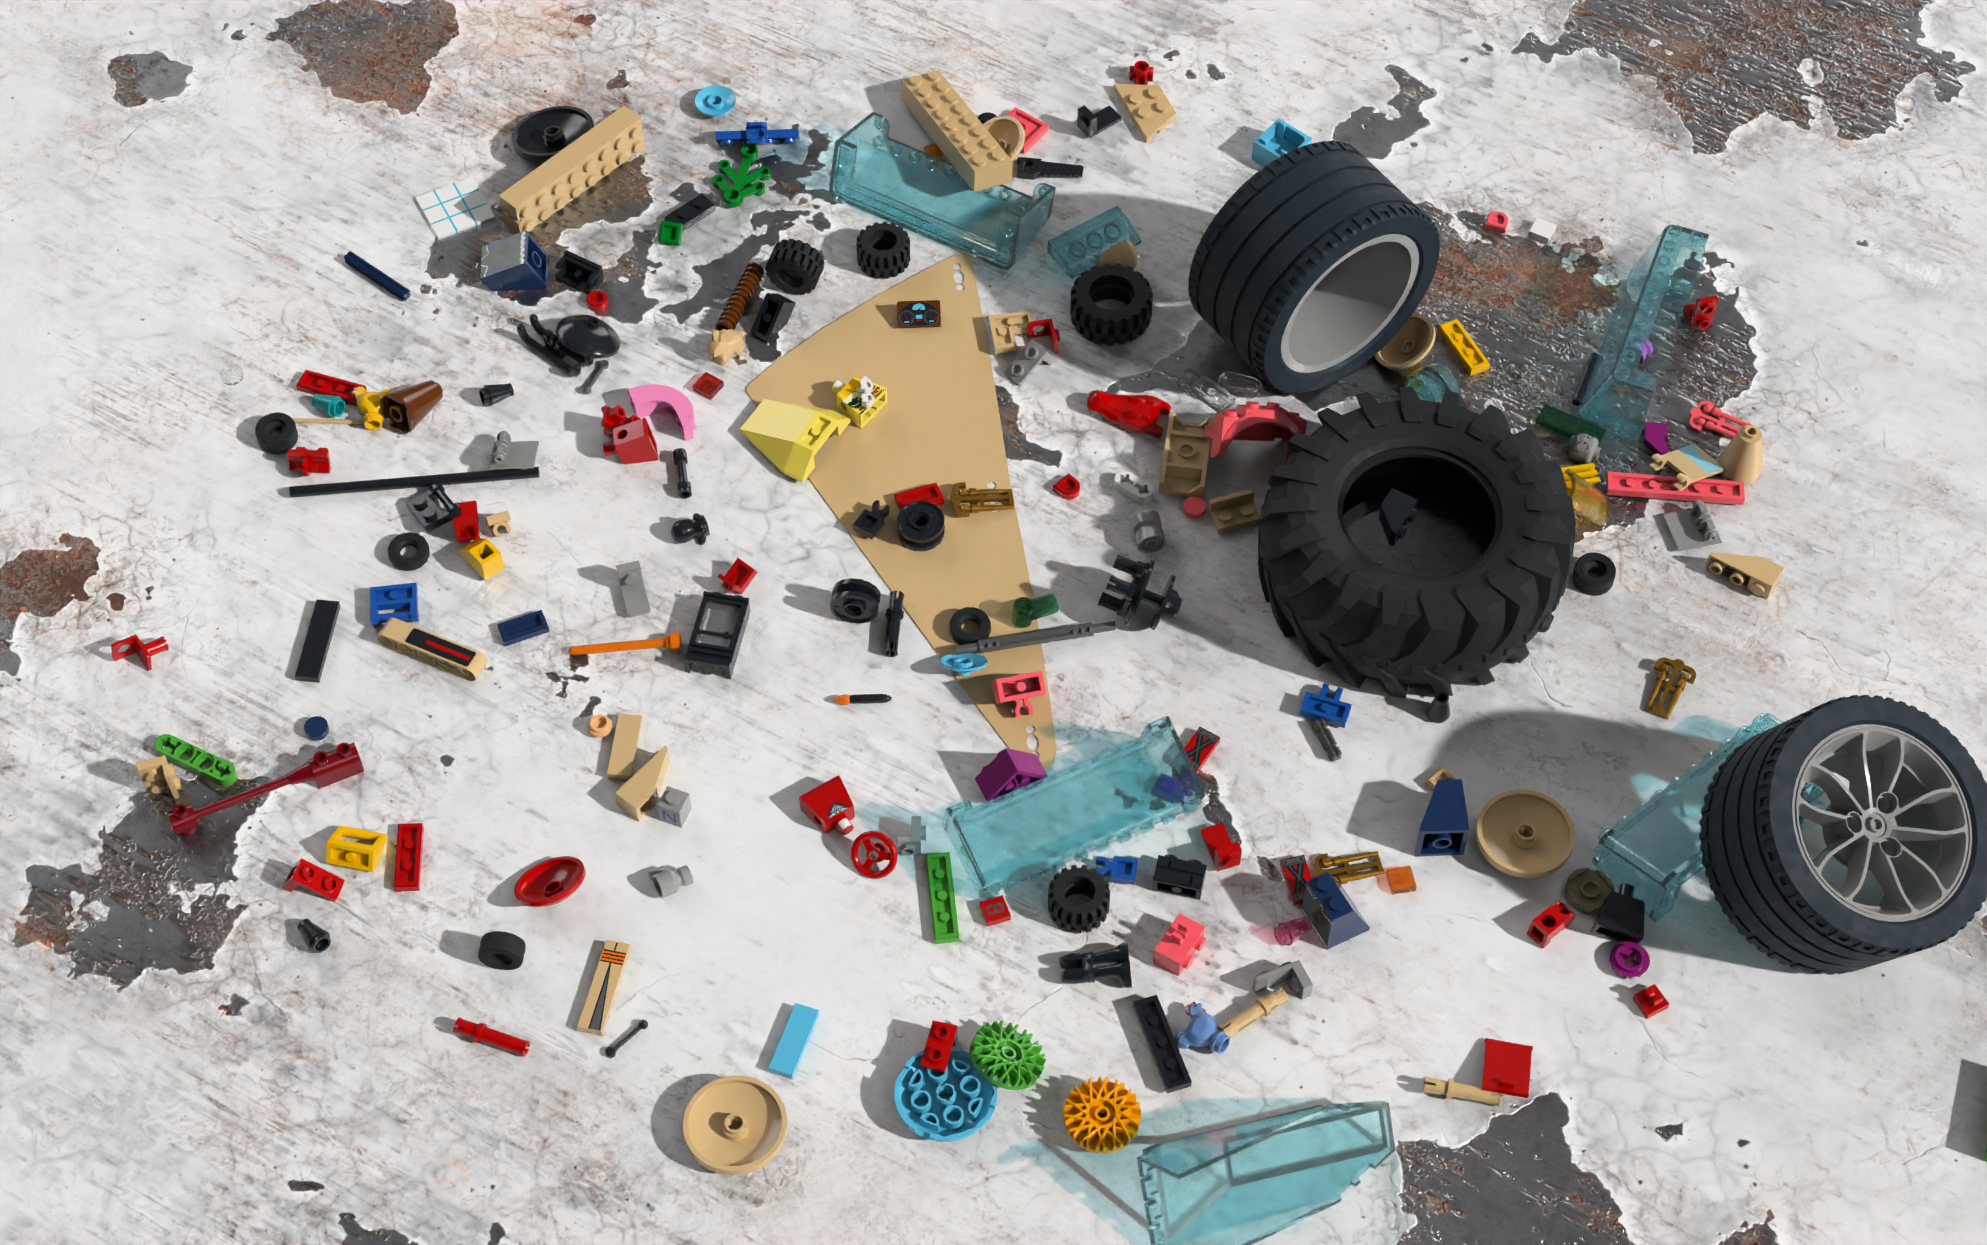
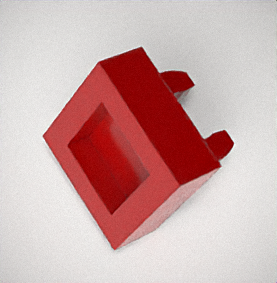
M1655 984L1634 994L1632 999L1646 1019L1666 1010L1669 1006V1002Z

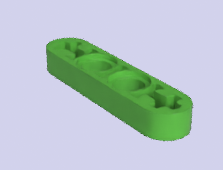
M163 734L154 743L159 756L165 755L168 761L220 786H230L237 780V772L233 764L175 736ZM169 744L172 747V749L169 747H164V749L162 748L163 745L168 746ZM192 752V756L189 759H180L182 753ZM204 761L212 762L211 766L207 769L199 767Z

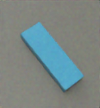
M795 1003L768 1067L769 1072L793 1079L819 1017V1010Z

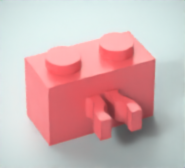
M1042 671L991 681L995 703L1000 704L1014 701L1015 717L1021 716V700L1023 706L1027 709V714L1031 715L1034 712L1028 699L1046 694Z
M1179 913L1154 949L1153 962L1178 976L1183 969L1188 970L1194 959L1193 954L1196 950L1200 951L1206 942L1204 937L1205 926Z

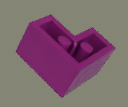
M1005 748L997 754V757L989 765L983 767L974 779L986 801L1002 804L1017 789L1034 791L1048 775L1036 754Z

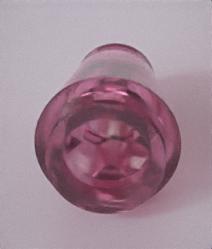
M1304 916L1278 923L1277 927L1274 928V936L1277 942L1282 946L1292 945L1312 929L1311 921L1308 917Z

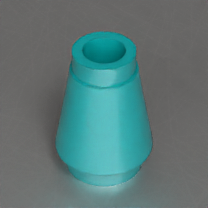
M315 394L311 400L312 406L331 417H340L346 408L345 401L340 396Z

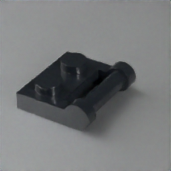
M434 483L428 491L405 502L407 509L427 533L453 520V518H457L462 512L459 505L453 503L447 496L444 487L440 483ZM438 498L446 507V511L441 512L433 500Z

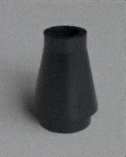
M511 383L484 385V388L479 389V395L484 406H492L508 397L514 396V390Z
M1437 692L1427 708V715L1434 723H1443L1450 717L1449 696L1446 692Z
M303 919L298 924L297 928L301 932L310 951L321 953L330 946L331 939L327 931L312 923L309 919Z

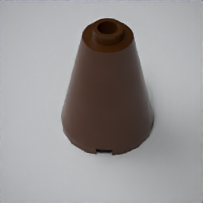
M429 380L389 392L380 400L383 416L385 419L390 418L392 421L390 426L394 430L407 434L442 399L443 390L440 384Z

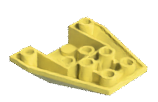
M763 399L742 425L740 432L782 473L803 483L815 468L814 455L831 434L840 436L851 422V419L830 409Z

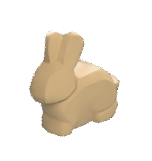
M713 329L712 340L707 349L709 356L712 357L716 364L724 366L734 355L741 354L745 349V332L733 329H723L720 331Z

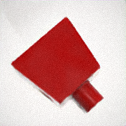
M646 418L614 428L613 441L603 443L605 456L618 454L622 464L658 460L657 443Z

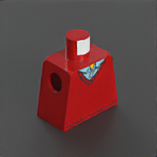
M839 775L799 796L801 811L824 833H829L837 828L842 835H847L853 830L854 826L850 820L855 817L854 805Z

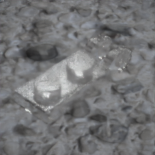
M1191 368L1186 369L1184 372L1187 378L1181 375L1176 378V383L1180 388L1188 391L1218 413H1224V410L1230 408L1236 402V397L1204 374H1200Z

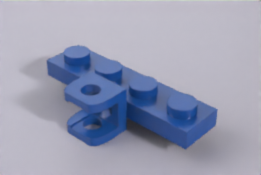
M747 122L746 131H715L716 141L721 142V145H733V141H741L742 145L774 144V140H783V143H795V139H800L799 129L767 130V122Z

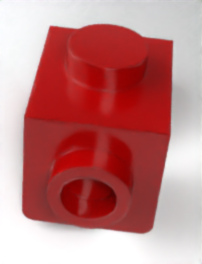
M737 558L726 575L719 574L718 578L723 581L721 586L731 593L736 590L742 594L758 572Z

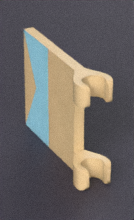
M1691 444L1663 455L1654 454L1652 460L1655 462L1649 465L1653 470L1658 471L1668 464L1679 474L1676 476V479L1679 482L1675 483L1674 487L1680 491L1684 490L1691 483L1721 473L1725 469L1696 444Z

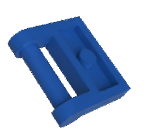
M417 583L370 587L372 626H380V623H386L390 617L402 621L411 620L412 622H419ZM410 608V611L379 614V611Z

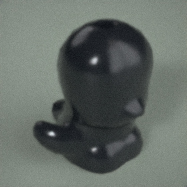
M698 513L693 515V520H678L671 526V535L680 544L698 537L699 544L703 545L706 542V536L710 535L705 517Z

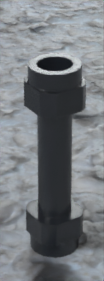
M678 448L673 451L674 464L677 465L679 483L677 484L678 496L682 499H687L692 496L691 483L688 481L686 464L688 463L687 453L685 449Z

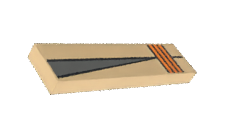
M610 940L605 941L577 1026L578 1031L603 1036L631 950L630 944Z

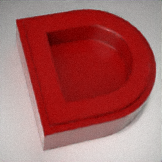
M1068 473L1053 485V491L1061 498L1071 500L1079 495L1080 483Z

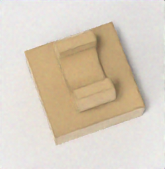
M508 510L486 517L487 527H493L495 537L499 536L497 528L500 526L505 527L507 534L510 533V525L507 522H510L511 518Z

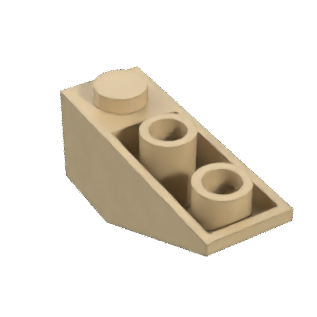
M1712 552L1709 554L1705 566L1713 574L1719 575L1733 584L1739 585L1765 599H1768L1778 584L1784 567L1764 557Z
M664 746L660 751L655 752L650 760L643 767H639L626 783H622L615 792L617 805L637 821L642 819L656 804L670 762L668 747Z

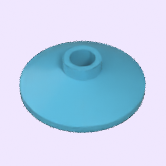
M720 85L703 88L695 97L697 110L711 117L726 115L736 105L734 92Z
M951 653L943 656L940 659V664L946 669L957 672L959 676H969L971 672L986 667L987 659L976 653L960 655Z

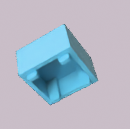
M1278 119L1253 142L1252 159L1265 167L1280 156L1299 147L1311 144L1312 138Z

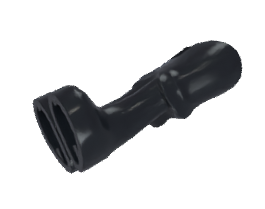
M1121 943L1113 949L1093 953V951L1070 953L1059 958L1060 967L1065 969L1061 972V982L1063 984L1095 983L1097 979L1116 978L1122 987L1132 988L1128 943ZM1110 962H1115V963H1117V964H1112V965H1106V966L1094 967V968H1093V965H1095V964L1110 963Z

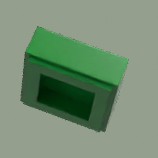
M661 221L658 242L680 245L683 224Z

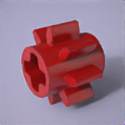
M1137 61L1134 66H1130L1129 80H1133L1134 84L1147 85L1149 81H1153L1154 67H1149L1148 62Z

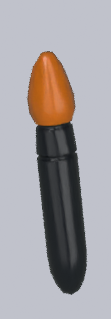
M843 694L835 697L833 701L841 705H848L850 703H886L891 701L892 697L887 694Z

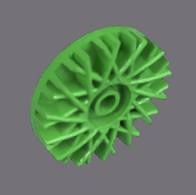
M1001 1020L999 1023L994 1021L991 1026L987 1022L980 1030L978 1029L970 1044L971 1061L979 1074L995 1086L1008 1090L1029 1088L1036 1083L1044 1069L1045 1054H1039L1042 1046L1038 1045L1039 1041L1031 1043L1030 1040L1033 1034H1027L1026 1029L1020 1034L1017 1032L1018 1024L1013 1028L1010 1022L1007 1027H1003V1020Z

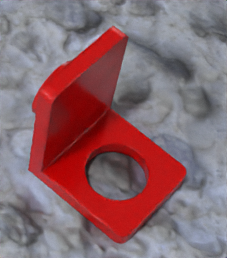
M1052 319L1028 322L1027 338L1049 335L1053 352L1058 354L1060 334L1058 329H1054ZM1036 326L1044 327L1039 332L1032 331V329Z

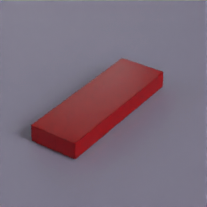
M305 370L296 387L297 391L312 395L340 396L345 401V404L357 407V401L354 399L352 391L354 387L361 384Z
M423 823L398 824L394 876L395 892L420 891Z

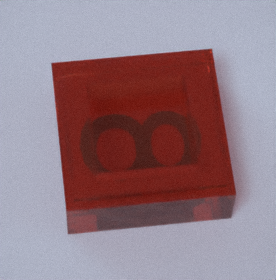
M705 372L693 385V391L711 400L723 388L724 382Z

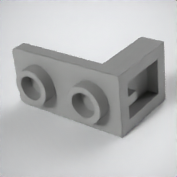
M1032 339L1006 369L1005 374L1020 386L1039 363L1042 364L1045 361L1052 365L1056 358L1042 345Z
M639 560L616 565L628 617L650 613L651 609L642 579Z
M1300 960L1292 963L1285 962L1270 972L1263 971L1254 978L1252 989L1257 993L1289 980L1292 990L1298 992L1301 999H1305L1311 996L1313 984Z

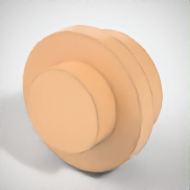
M595 715L588 724L589 732L595 737H605L612 730V722L605 715Z

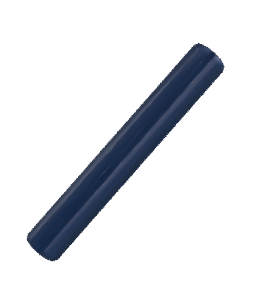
M352 251L344 256L347 264L401 300L406 301L410 298L411 294L408 288Z

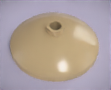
M1007 115L997 116L983 124L1010 159L1014 161L1022 150L1025 141V131L1022 124L1016 118Z
M1413 313L1400 331L1374 356L1379 364L1387 369L1400 370L1411 367L1420 362L1431 350L1436 336L1435 327L1426 316Z

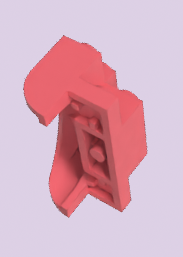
M1248 401L1246 405H1237L1236 409H1226L1224 413H1215V422L1213 426H1205L1204 435L1212 439L1210 457L1213 458L1222 456L1233 440L1275 441V438H1282V441H1285L1287 444V459L1291 455L1288 441L1295 433L1306 434L1307 420L1300 417L1299 413L1288 412L1281 408L1279 403L1267 402L1266 406H1261L1257 402Z

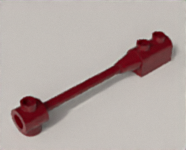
M354 742L350 744L340 743L334 750L315 753L313 758L308 759L307 762L283 777L193 810L191 804H178L172 811L167 813L175 834L190 836L199 826L197 819L289 784L294 785L316 781L320 789L362 773L364 768Z

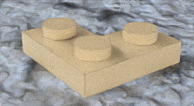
M1031 310L988 316L995 354L1017 352L1014 335L1027 333V323L1033 321Z

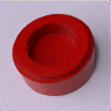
M600 290L590 292L586 297L587 307L595 312L603 311L608 306L607 294Z

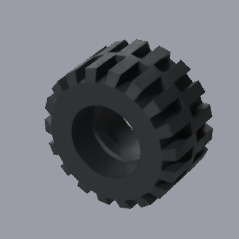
M876 222L872 226H866V230L862 229L856 242L857 260L861 270L867 272V275H874L875 278L879 279L880 277L888 279L889 276L896 277L898 273H903L905 268L909 266L910 238L908 233L903 231L901 226L897 227L895 223L887 224V222L879 224Z
M784 239L781 242H777L774 246L765 271H767L766 275L770 278L771 283L775 284L777 288H781L787 293L805 295V293L809 294L815 289L824 269V260L822 255L817 252L818 250L811 247L810 244L804 243L801 240Z
M1072 865L1071 869L1068 870L1065 867L1061 869V874L1056 873L1054 875V880L1050 881L1048 889V912L1051 913L1050 918L1052 921H1057L1058 927L1062 928L1064 926L1066 927L1065 931L1070 933L1071 930H1076V933L1086 930L1087 933L1092 931V927L1096 929L1100 927L1101 921L1104 922L1109 913L1110 890L1108 881H1104L1102 873L1097 875L1096 869L1091 868L1089 870L1086 865H1082L1081 868ZM1073 894H1084L1091 901L1086 904L1077 905L1069 902L1066 898Z

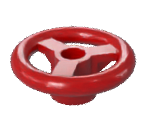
M867 831L860 834L854 840L851 847V860L856 870L863 876L872 879L883 878L889 875L896 866L898 857L896 846L884 833ZM870 838H876L882 842L872 843ZM862 842L867 850V860L864 865L860 863L858 858V849ZM873 851L878 853V857L873 855ZM890 860L887 867L877 872L870 871L875 862Z

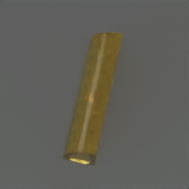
M1570 469L1566 470L1563 476L1567 486V496H1572L1574 509L1602 527L1607 521L1610 512L1607 497L1603 492Z

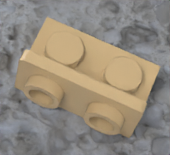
M1252 489L1239 491L1227 496H1219L1210 500L1208 514L1217 534L1260 524V515L1253 502L1254 493Z
M165 755L136 763L137 771L148 794L162 793L170 789L174 799L179 798L178 789H182L179 776L176 775L174 764H169Z

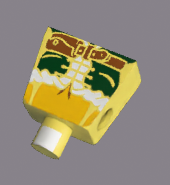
M856 376L847 384L837 380L832 387V392L837 394V408L861 429L887 403V388L873 383L871 394L874 396V403L869 408L862 407L860 380L863 378Z

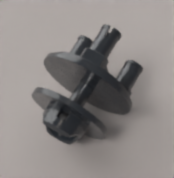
M1117 555L1113 568L1132 575L1131 578L1133 580L1129 583L1111 575L1109 582L1116 585L1108 583L1106 589L1121 594L1125 598L1119 599L1102 592L1098 606L1117 612L1116 615L1124 617L1125 625L1129 626L1141 600L1155 605L1157 608L1150 629L1155 630L1160 618L1169 620L1177 616L1182 599L1178 592L1172 589L1176 578L1174 575L1170 576L1162 595L1146 590L1155 561L1151 560L1145 564Z

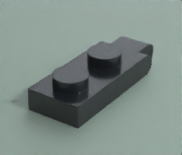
M700 194L666 215L664 221L683 224L684 231L716 211L715 205L706 196Z

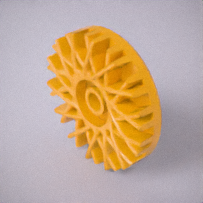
M1098 1077V1081L1092 1082V1078H1089L1088 1083L1083 1081L1081 1087L1075 1086L1074 1091L1070 1092L1069 1098H1066L1063 1114L1064 1126L1072 1141L1082 1149L1099 1154L1113 1153L1129 1145L1136 1137L1141 1122L1140 1103H1137L1136 1094H1132L1131 1089H1125L1123 1082L1118 1084V1080H1115V1083L1109 1082L1108 1077H1105L1104 1081L1101 1077Z

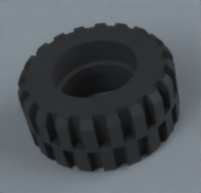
M1105 263L1100 267L1096 265L1091 267L1090 271H1084L1081 277H1077L1074 281L1070 297L1071 321L1076 330L1081 335L1084 334L1086 339L1090 341L1095 340V343L1100 345L1102 343H1107V346H1114L1115 343L1123 345L1126 344V341L1129 340L1131 342L1137 339L1138 335L1141 336L1151 323L1153 307L1152 288L1148 280L1143 278L1140 272H1134L1132 267H1122V264L1117 263L1115 265ZM1105 299H1115L1129 305L1121 309L1109 310L1101 308L1095 303Z

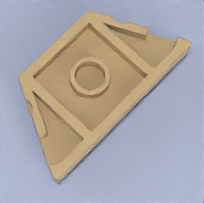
M1114 84L1115 93L1146 143L1152 140V136L1156 132L1160 133L1165 129L1166 125L1176 119V112L1159 85Z

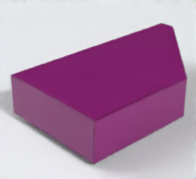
M1645 422L1644 444L1660 455L1667 453L1668 424Z

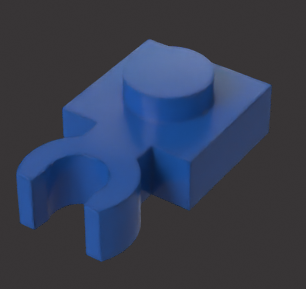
M1102 856L1096 857V865L1104 866L1101 869L1095 868L1097 875L1100 873L1104 877L1111 875L1110 882L1135 885L1138 859L1114 856L1112 862Z

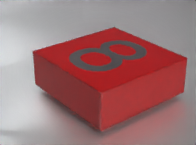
M1003 895L979 902V907L987 927L1011 920V915Z

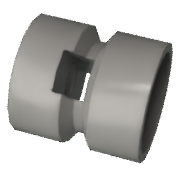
M1144 510L1136 513L1131 519L1133 533L1136 535L1137 549L1143 553H1152L1162 549L1166 544L1159 513L1154 510Z

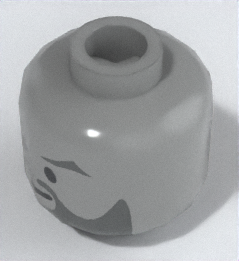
M1579 432L1576 436L1572 435L1566 451L1569 452L1570 459L1582 464H1588L1592 460L1597 461L1602 448L1598 447L1599 441L1596 437Z

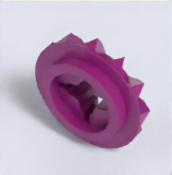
M1630 941L1616 944L1609 956L1612 970L1615 969L1619 976H1627L1629 980L1632 977L1640 978L1643 973L1647 972L1650 964L1647 951L1641 945ZM1634 955L1633 962L1625 966V959Z

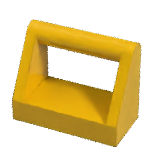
M340 825L326 842V863L373 872L378 865L386 844L387 834ZM344 836H347L352 838L373 841L375 843L373 845H366L342 839Z

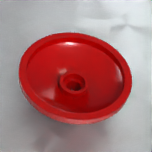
M570 856L556 857L543 861L527 870L518 879L514 887L515 897L519 903L529 907H546L558 904L571 896L580 887L585 878V867L581 860Z

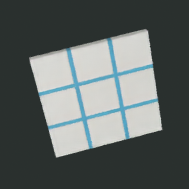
M472 176L415 197L438 240L495 219L492 210Z

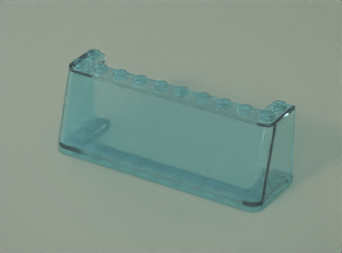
M876 112L869 114L835 141L829 191L834 198L999 269L1009 270L1017 262L1051 215L1056 187L1046 183H1039L1034 188L1033 197L1005 185L973 192L950 162L890 138L889 121L886 117Z
M1668 225L1632 267L1578 409L1577 421L1582 426L1639 443L1656 385V379L1652 374L1637 370L1664 294L1686 301L1690 300L1709 234L1679 225Z
M1760 713L1751 725L1740 728L1735 737L1731 740L1729 738L1725 739L1720 744L1719 749L1715 752H1708L1699 764H1692L1683 776L1673 778L1667 788L1663 791L1661 789L1657 790L1647 803L1641 802L1636 806L1632 814L1628 817L1626 815L1622 816L1612 829L1607 828L1598 836L1600 841L1594 849L1595 854L1592 863L1609 876L1618 888L1623 883L1634 886L1633 897L1644 901L1645 914L1652 921L1657 922L1673 909L1681 885L1705 867L1702 864L1703 857L1702 851H1700L1701 840L1699 839V833H1701V826L1699 822L1702 819L1701 808L1705 804L1704 796L1708 794L1707 788L1713 782V775L1719 771L1718 767L1743 742L1784 721L1770 713ZM1806 782L1801 793L1804 792L1802 799L1809 804L1825 793L1821 787L1811 782Z
M1169 716L1147 724L1139 739L973 808L968 799L946 808L942 826L979 897H985L988 900L1000 895L999 891L1008 888L1010 891L1022 885L1021 882L1030 878L1031 881L1043 877V872L1050 869L1053 872L1066 867V863L1071 860L1079 862L1089 856L1088 853L1097 850V853L1105 851L1111 847L1110 844L1113 842H1126L1133 837L1132 834L1139 831L1141 834L1147 833L1155 828V824L1160 822L1163 825L1168 824L1176 819V815L1181 813L1189 815L1198 810L1197 806L1202 803L1201 801L1206 793Z

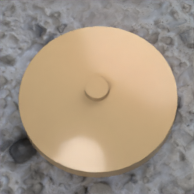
M1520 789L1503 792L1486 803L1478 817L1476 840L1483 856L1495 868L1510 876L1533 879L1548 876L1559 870L1567 862L1575 843V829L1569 814L1557 801L1540 792Z
M727 1076L716 1079L702 1087L692 1097L686 1107L683 1118L685 1143L694 1159L713 1172L725 1175H742L756 1171L768 1164L778 1154L784 1144L787 1134V1115L784 1104L779 1095L769 1085L758 1079L748 1076Z

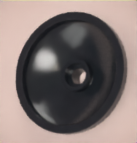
M570 315L561 319L556 327V335L561 343L583 356L608 358L615 355L620 348L621 341L616 331L609 324L594 316Z

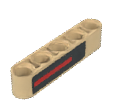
M393 617L388 619L377 635V640L383 646L469 681H475L488 662L482 653Z

